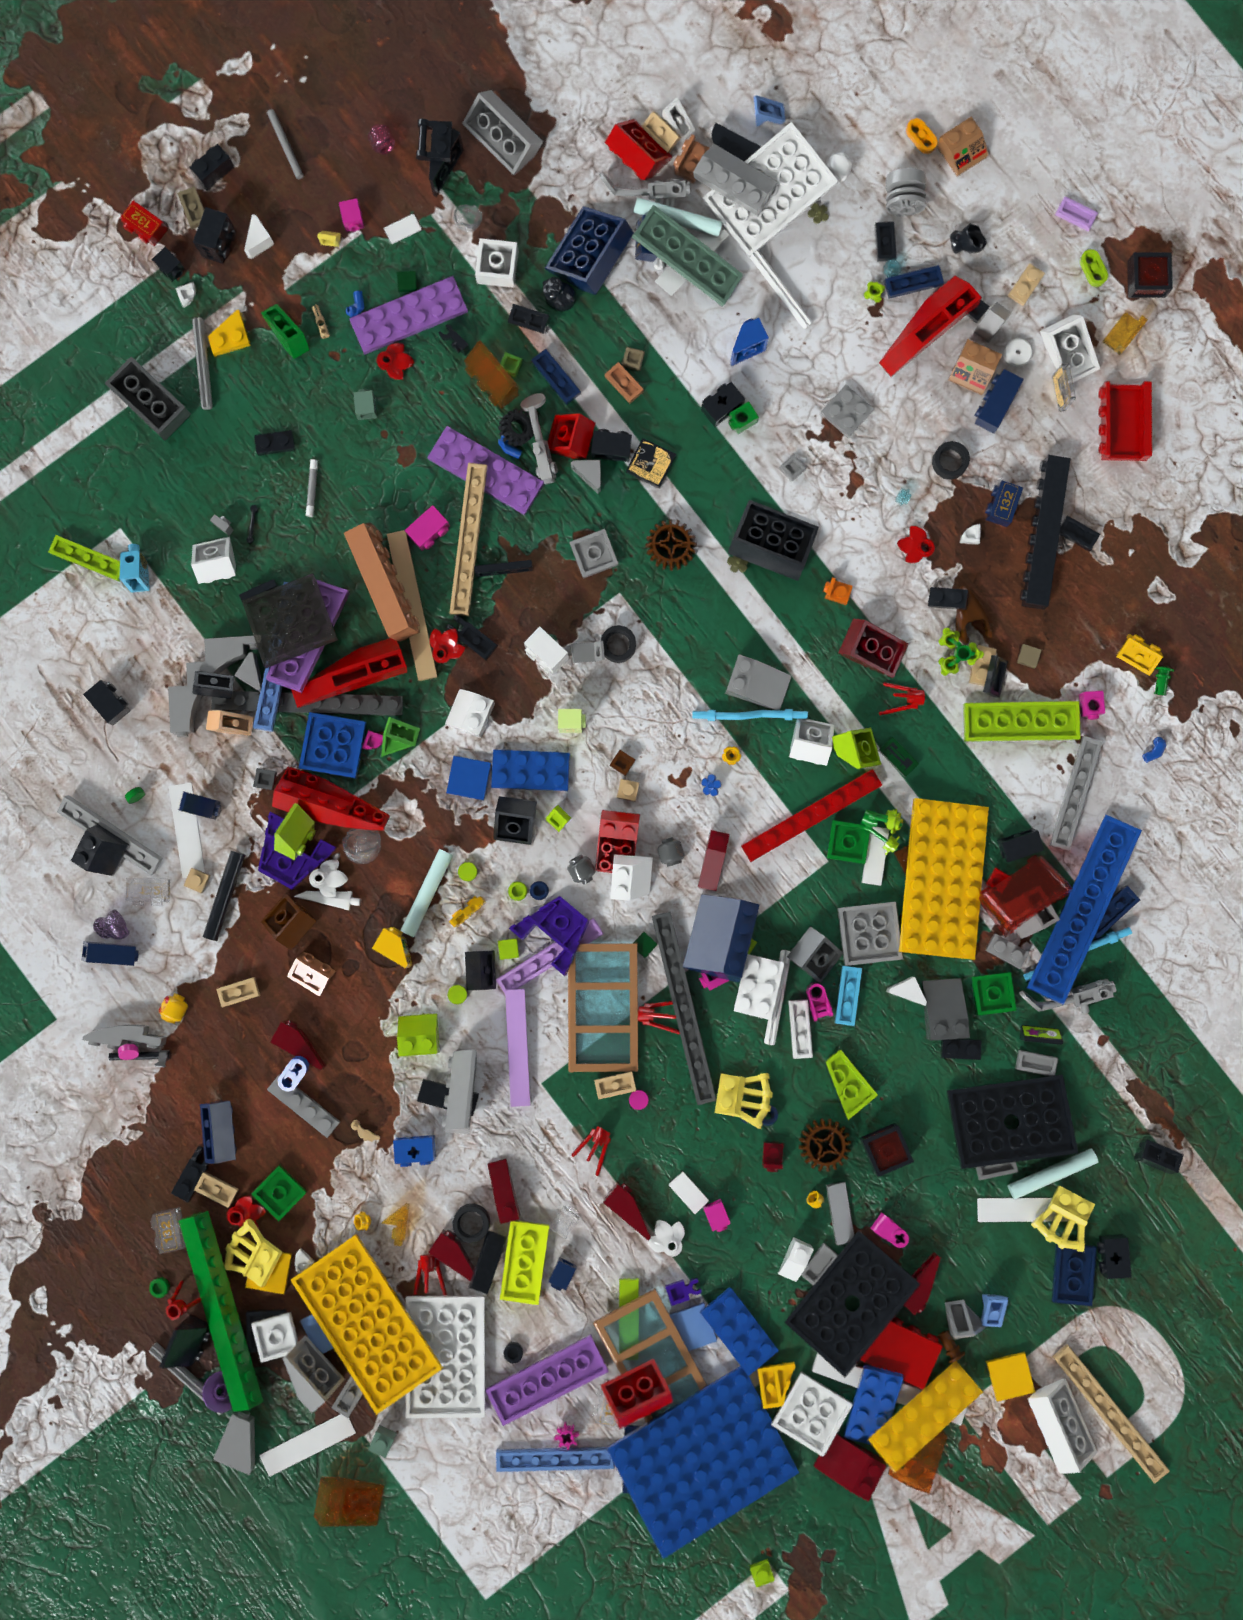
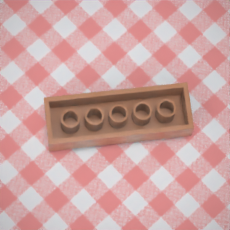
M365 523L344 532L388 637L401 642L410 636L420 633L418 626H420L419 621L411 613L412 605L404 597L403 592H405L402 583L396 579L397 570L389 562L390 554L382 546L381 541H383L380 532Z

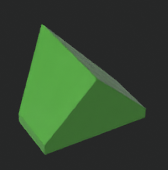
M389 717L383 734L381 757L412 746L415 747L420 728Z

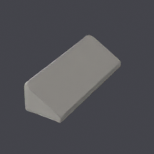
M845 1182L827 1184L826 1190L836 1245H842L850 1242L854 1237Z

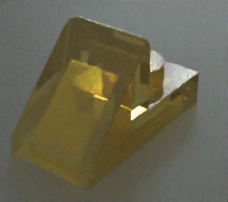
M405 1203L382 1221V1224L396 1225L392 1231V1239L395 1240V1246H402L405 1241L409 1212L408 1203Z

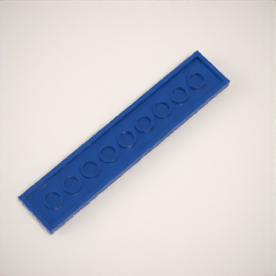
M1104 816L1061 910L1060 920L1056 922L1027 989L1064 1005L1142 830L1111 816Z

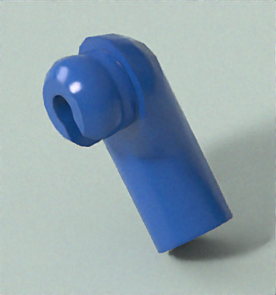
M362 291L353 292L355 303L346 308V314L351 318L359 315L364 310Z
M502 435L498 440L502 450L506 454L519 459L522 450L508 445V440L504 442L502 440L504 435Z
M1156 737L1153 740L1155 745L1153 750L1142 754L1145 763L1163 755L1167 746L1166 740H1163L1162 737Z

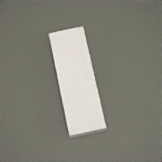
M872 826L874 830L888 839L889 829ZM871 832L861 883L881 886L886 850L882 847L885 842Z
M808 999L788 1000L793 1059L813 1058Z

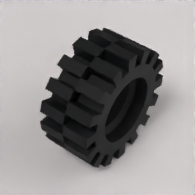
M518 409L509 411L499 421L500 426L498 430H502L499 434L500 436L504 435L502 440L504 442L508 440L507 444H513L514 447L522 446L534 435L531 420L527 417L529 413L525 412L523 414L522 409L519 411ZM515 421L521 426L522 434H517L512 429V422Z

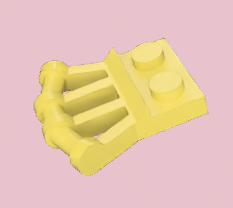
M769 1073L747 1078L721 1074L715 1113L740 1117L761 1129L764 1118L771 1110L769 1104L770 1099L773 1097L768 1081L770 1079ZM761 1082L763 1091L744 1088V1086ZM743 1094L761 1097L762 1104L742 1101ZM741 1107L758 1110L759 1113L756 1118H753L741 1111Z
M1057 1186L1048 1208L1031 1225L1042 1233L1046 1241L1058 1244L1059 1248L1077 1249L1078 1252H1083L1085 1248L1084 1230L1095 1204L1061 1186ZM1052 1212H1055L1056 1215L1048 1230L1042 1222ZM1062 1217L1069 1221L1062 1236L1059 1237L1055 1232ZM1076 1223L1078 1224L1077 1241H1070L1068 1237Z
M247 1219L237 1232H233L231 1236L232 1241L225 1248L226 1258L224 1267L225 1270L243 1273L244 1277L247 1276L257 1285L263 1287L274 1270L282 1251L267 1241L256 1224L251 1219ZM248 1231L252 1234L257 1245L244 1236ZM239 1242L252 1251L251 1256L237 1247ZM234 1255L245 1262L246 1266L233 1264Z

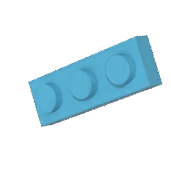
M842 966L834 1022L836 1024L855 1026L862 968Z

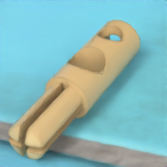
M315 305L312 308L322 339L328 338L330 335L324 317L321 315L319 306Z

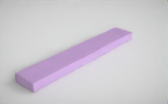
M594 918L589 920L580 943H590L604 934ZM554 942L496 979L504 994L505 990L518 989L553 967L551 963L562 952L563 948Z
M525 989L505 990L510 1102L511 1107L530 1106Z

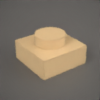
M621 779L617 798L635 802L639 783Z
M191 868L183 886L203 893L211 875Z

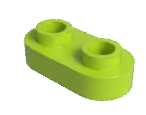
M1093 249L1086 250L1080 257V265L1089 284L1093 287H1100L1106 282L1108 272L1099 253ZM1086 260H1091V264L1087 263ZM1094 276L1099 277V280H1095Z

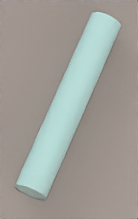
M637 197L633 213L646 215L650 208L655 205L682 227L719 236L722 221Z
M441 849L438 850L400 930L401 932L415 937L453 857L452 854Z
M1090 1148L1008 1185V1189L1015 1200L1097 1164L1098 1158L1093 1149Z

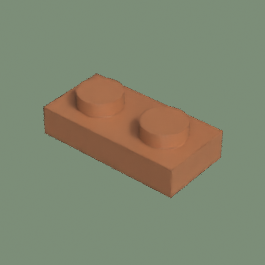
M619 362L604 374L605 378L629 404L644 392V389Z

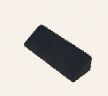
M423 1079L417 1102L447 1109V1107H444L445 1095L449 1096V1088H446V1084ZM473 1092L471 1116L474 1115L479 1093Z

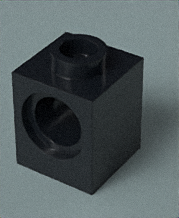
M166 247L151 259L171 282L180 278L185 270L182 263Z

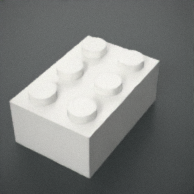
M747 954L734 1011L768 1020H775L788 964Z

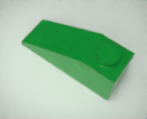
M278 304L261 312L273 333L293 359L310 350L304 333Z

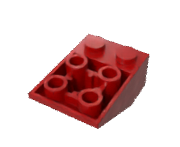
M602 810L595 863L596 871L613 873L614 854L635 856L640 814Z

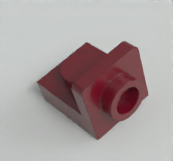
M763 1142V1168H767L766 1171L778 1172V1169H783V1143Z

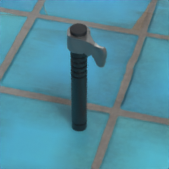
M171 1051L139 1052V1055L131 1060L158 1059L159 1062L155 1063V1067H166V1062L171 1059ZM109 1053L110 1061L122 1060L119 1058L118 1053Z

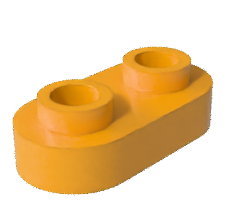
M911 119L906 127L907 136L922 153H932L937 145L936 136L921 119Z

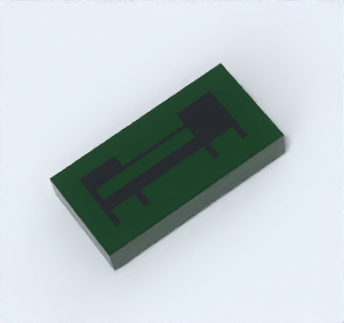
M893 737L878 750L904 778L919 765Z

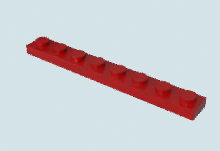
M872 769L741 845V848L749 861L752 862L881 787L882 783Z

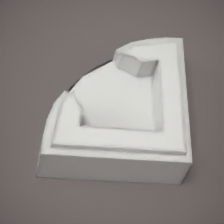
M194 282L176 288L184 308L191 304L195 298L196 286Z
M981 524L968 528L962 534L960 543L979 544Z
M302 1248L298 1250L295 1256L297 1274H300L315 1262Z

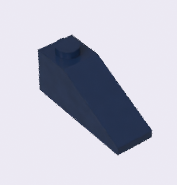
M183 791L179 811L216 820V817L221 813L222 806L220 801Z

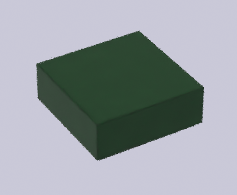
M416 271L397 272L398 292L417 291Z
M644 931L633 942L637 943V952L644 958L658 945Z

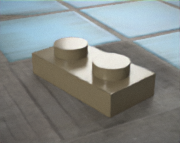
M194 186L177 193L192 230L198 228L204 213L203 205Z

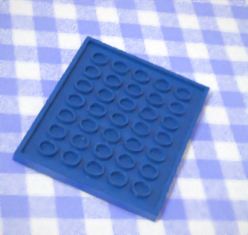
M741 1366L606 1447L663 1559L799 1473L776 1427L772 1426L773 1422L767 1410L763 1409L762 1401L753 1383Z

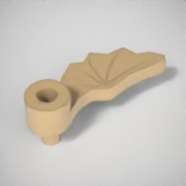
M358 1120L352 1121L351 1128L357 1130L359 1137L363 1138L364 1141L373 1142L380 1139V1136L372 1133L370 1130L363 1129Z

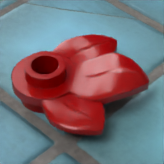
M402 343L389 345L386 351L378 354L376 359L378 367L386 370L388 375L396 380H402L404 377L403 370L410 368L414 364L412 357L403 353L404 344ZM383 358L389 359V362H384Z
M910 526V537L902 538L897 542L899 549L907 553L905 562L912 564L920 562L923 557L931 556L935 550L933 541L928 539L926 532L917 526ZM926 545L928 551H923L922 546Z
M438 629L432 631L430 645L433 648V659L437 663H447L450 659H457L464 653L465 647L457 644L458 633L456 629H449L443 634ZM441 650L444 652V656L442 658L439 657V652Z
M244 1196L237 1200L235 1206L229 1208L227 1220L230 1224L238 1225L241 1228L247 1219H251L259 1229L256 1220L266 1213V1209L260 1204H252L251 1196Z

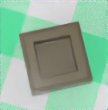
M626 347L622 366L640 371L645 351Z
M1023 644L1016 663L1035 669L1041 649Z

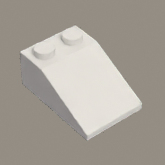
M1073 314L1040 331L1045 348L1057 371L1062 366L1066 386L1100 369L1083 316Z

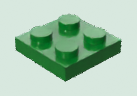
M832 820L826 858L865 864L870 832L864 830L865 825Z
M1011 972L971 977L976 1015L1016 1011Z
M279 1165L256 1188L252 1195L280 1221L307 1191Z

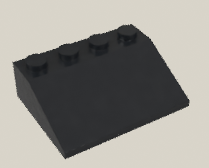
M749 500L731 542L728 554L798 581L819 527Z

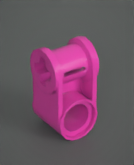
M816 982L809 984L806 988V994L814 1022L818 1018L828 1015L832 1017L833 1011L825 988ZM814 987H819L821 991L817 997L811 995V990Z
M882 1212L870 1228L898 1248L905 1247L909 1242L908 1234ZM895 1235H901L903 1237L902 1241L897 1240Z

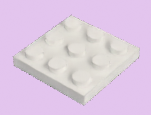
M800 1372L785 1398L783 1406L780 1407L773 1419L772 1426L824 1457L853 1404L805 1373Z

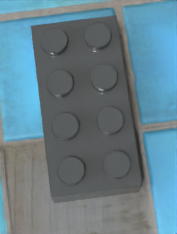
M130 357L105 382L109 389L164 441L191 415L186 407L133 357Z

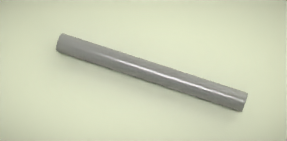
M271 109L267 112L296 178L301 179L303 178V173L274 110Z

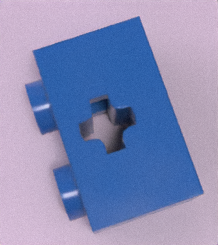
M434 1135L403 1137L393 1140L395 1164H400V1167L412 1166V1163L419 1162L420 1165H430L431 1161L436 1159ZM413 1147L419 1150L416 1156H414L413 1152L410 1153Z

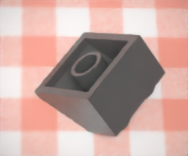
M809 927L787 958L818 983H821L843 955V952L824 935Z

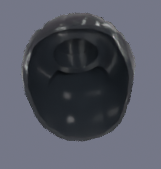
M969 223L962 231L956 230L950 235L953 253H960L962 251L978 253L987 244L986 238L983 236L979 226Z
M551 277L542 283L543 294L550 307L561 312L567 311L575 305L576 293L570 285L561 282L557 277Z

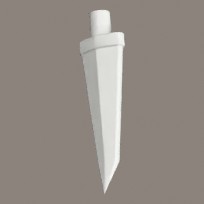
M305 891L294 896L344 910H350L351 905L360 906L361 898L352 897V891L336 892V897L332 898L323 896L320 891Z

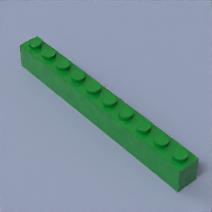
M208 1211L193 1214L178 1221L233 1412L250 1410L262 1403L263 1398Z

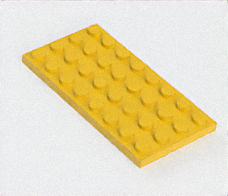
M913 798L899 952L975 960L989 807Z
M357 1234L291 1279L294 1287L376 1415L443 1369V1366Z

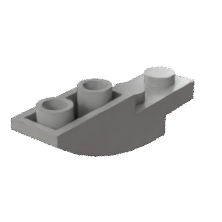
M118 1025L93 1031L84 1035L82 1040L89 1041L88 1044L93 1046H100V1043L107 1044V1048L118 1049L120 1046L127 1044V1040L128 1044L140 1045V1043H146L147 1047L158 1049L159 1046L166 1044L167 1037L148 1034L149 1026Z

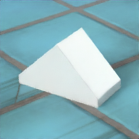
M678 98L673 100L663 110L662 118L681 136L680 142H683L695 131Z
M253 214L244 249L248 258H254L274 245L268 232L257 216Z
M915 977L907 978L888 987L886 990L888 993L926 1006L927 1001Z

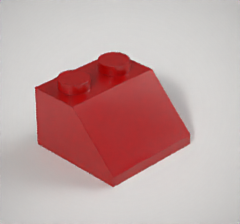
M582 414L555 415L548 438L550 453L572 459L586 458L596 422Z

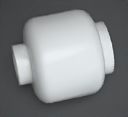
M840 152L839 154H833L826 166L836 177L838 183L847 179L852 169V162L847 154Z

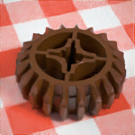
M669 519L668 525H666L664 520L661 521L662 527L655 524L656 531L650 529L649 533L652 536L646 537L649 543L645 544V547L649 549L647 555H653L650 561L653 562L657 559L656 567L662 563V569L665 570L666 565L670 566V571H673L674 565L680 570V563L687 566L686 559L692 561L693 557L690 554L696 553V550L693 548L697 546L696 542H692L696 538L695 535H690L692 529L690 528L685 531L687 524L684 523L680 527V521L677 520L676 525L672 524V519ZM668 532V537L665 540L656 542L661 534ZM674 532L680 534L686 542L676 539ZM670 537L672 538V542L674 545L672 548V553L669 546H667L669 545ZM656 548L666 551L668 558L661 556ZM686 548V551L680 557L674 559V553L677 550Z
M820 1118V1125H818L816 1120H813V1128L809 1124L806 1125L809 1129L808 1133L805 1130L801 1131L806 1137H799V1141L804 1144L799 1145L798 1148L805 1150L800 1155L801 1157L808 1156L804 1161L806 1164L812 1161L810 1167L813 1169L818 1164V1171H822L823 1166H825V1170L829 1172L830 1165L836 1170L837 1166L835 1163L838 1162L842 1166L844 1163L840 1159L842 1157L846 1160L849 1158L844 1152H851V1149L846 1147V1145L851 1144V1141L845 1140L850 1135L849 1133H843L845 1130L844 1126L838 1128L839 1122H834L832 1126V1119L828 1118L827 1124H825L823 1118ZM829 1129V1132L823 1137L814 1135L820 1130ZM835 1132L840 1139L839 1149L834 1147L832 1143ZM810 1140L817 1144L815 1157L810 1152ZM817 1140L820 1142L828 1140L827 1143L832 1149H822L823 1147ZM826 1153L835 1154L829 1160H820Z

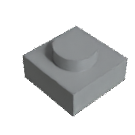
M214 514L210 519L215 526L230 536L234 531L230 526L231 522L225 517L221 516L219 518Z

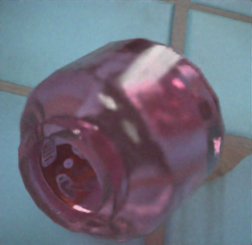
M376 124L371 128L368 140L373 150L382 155L390 153L395 145V138L390 128L380 124Z

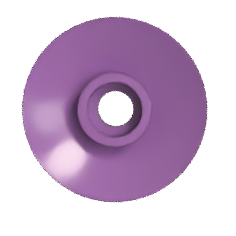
M222 1371L212 1374L206 1380L202 1390L205 1405L210 1410L218 1413L227 1412L232 1409ZM218 1388L222 1389L221 1395H217Z

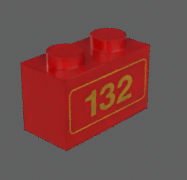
M134 200L120 217L124 223L123 227L129 233L133 234L135 232L139 235L138 238L146 245L150 243L155 247L168 230L162 220Z

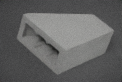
M244 1410L234 1412L231 1415L213 1460L250 1475L255 1467L254 1416L250 1415V1412Z

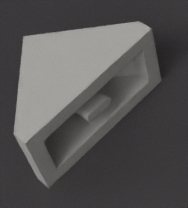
M996 302L974 330V333L989 343L1012 313Z
M600 460L572 461L571 469L599 494L601 492Z
M250 652L234 676L261 692L263 681L257 655Z

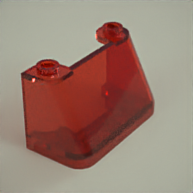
M1037 855L1032 856L1027 860V865L993 888L987 887L979 893L981 896L978 899L981 906L1005 938L1012 934L1015 929L1021 927L1023 923L1051 904L1056 903L1059 898L1062 900L1068 896L1073 889L1042 855L1039 857Z

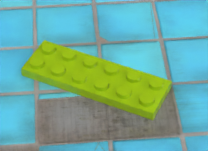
M1079 701L963 704L964 742L1081 739Z

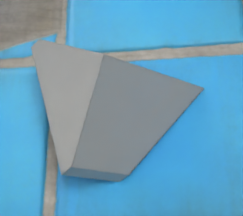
M964 1300L945 1302L949 1333L954 1339L975 1336L988 1327L982 1326L981 1319Z

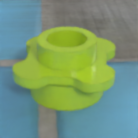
M871 281L867 284L868 289L864 292V298L872 299L874 302L879 303L885 287Z

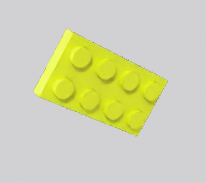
M518 1220L510 1222L500 1300L534 1305L539 1304L549 1225Z

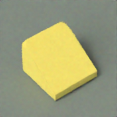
M321 231L318 233V239L321 245L339 247L341 234Z

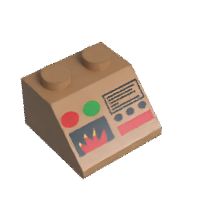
M972 116L940 136L936 146L957 177L988 157L983 133Z
M967 339L948 380L983 395L1002 354Z

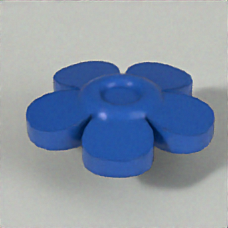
M710 774L708 778L702 780V785L706 786L703 788L704 794L718 795L719 791L717 788L721 787V781L716 780L714 774Z

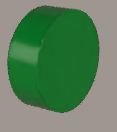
M135 787L126 793L125 799L129 804H133L141 800L145 796V792L142 787Z
M158 1277L150 1283L149 1291L153 1297L162 1298L169 1293L170 1283L166 1278Z

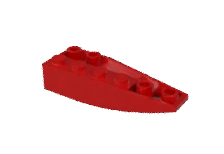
M954 276L924 301L880 360L879 364L892 377L975 309L982 297L969 282Z
M389 638L358 648L308 679L302 693L292 689L291 691L297 708L407 673V666L397 640Z
M289 766L274 789L272 807L289 812L294 803H296L312 820L325 824L384 831L390 818L389 814L332 782Z

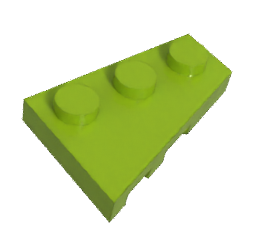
M840 1049L825 1061L845 1115L849 1120L877 1097L878 1094Z

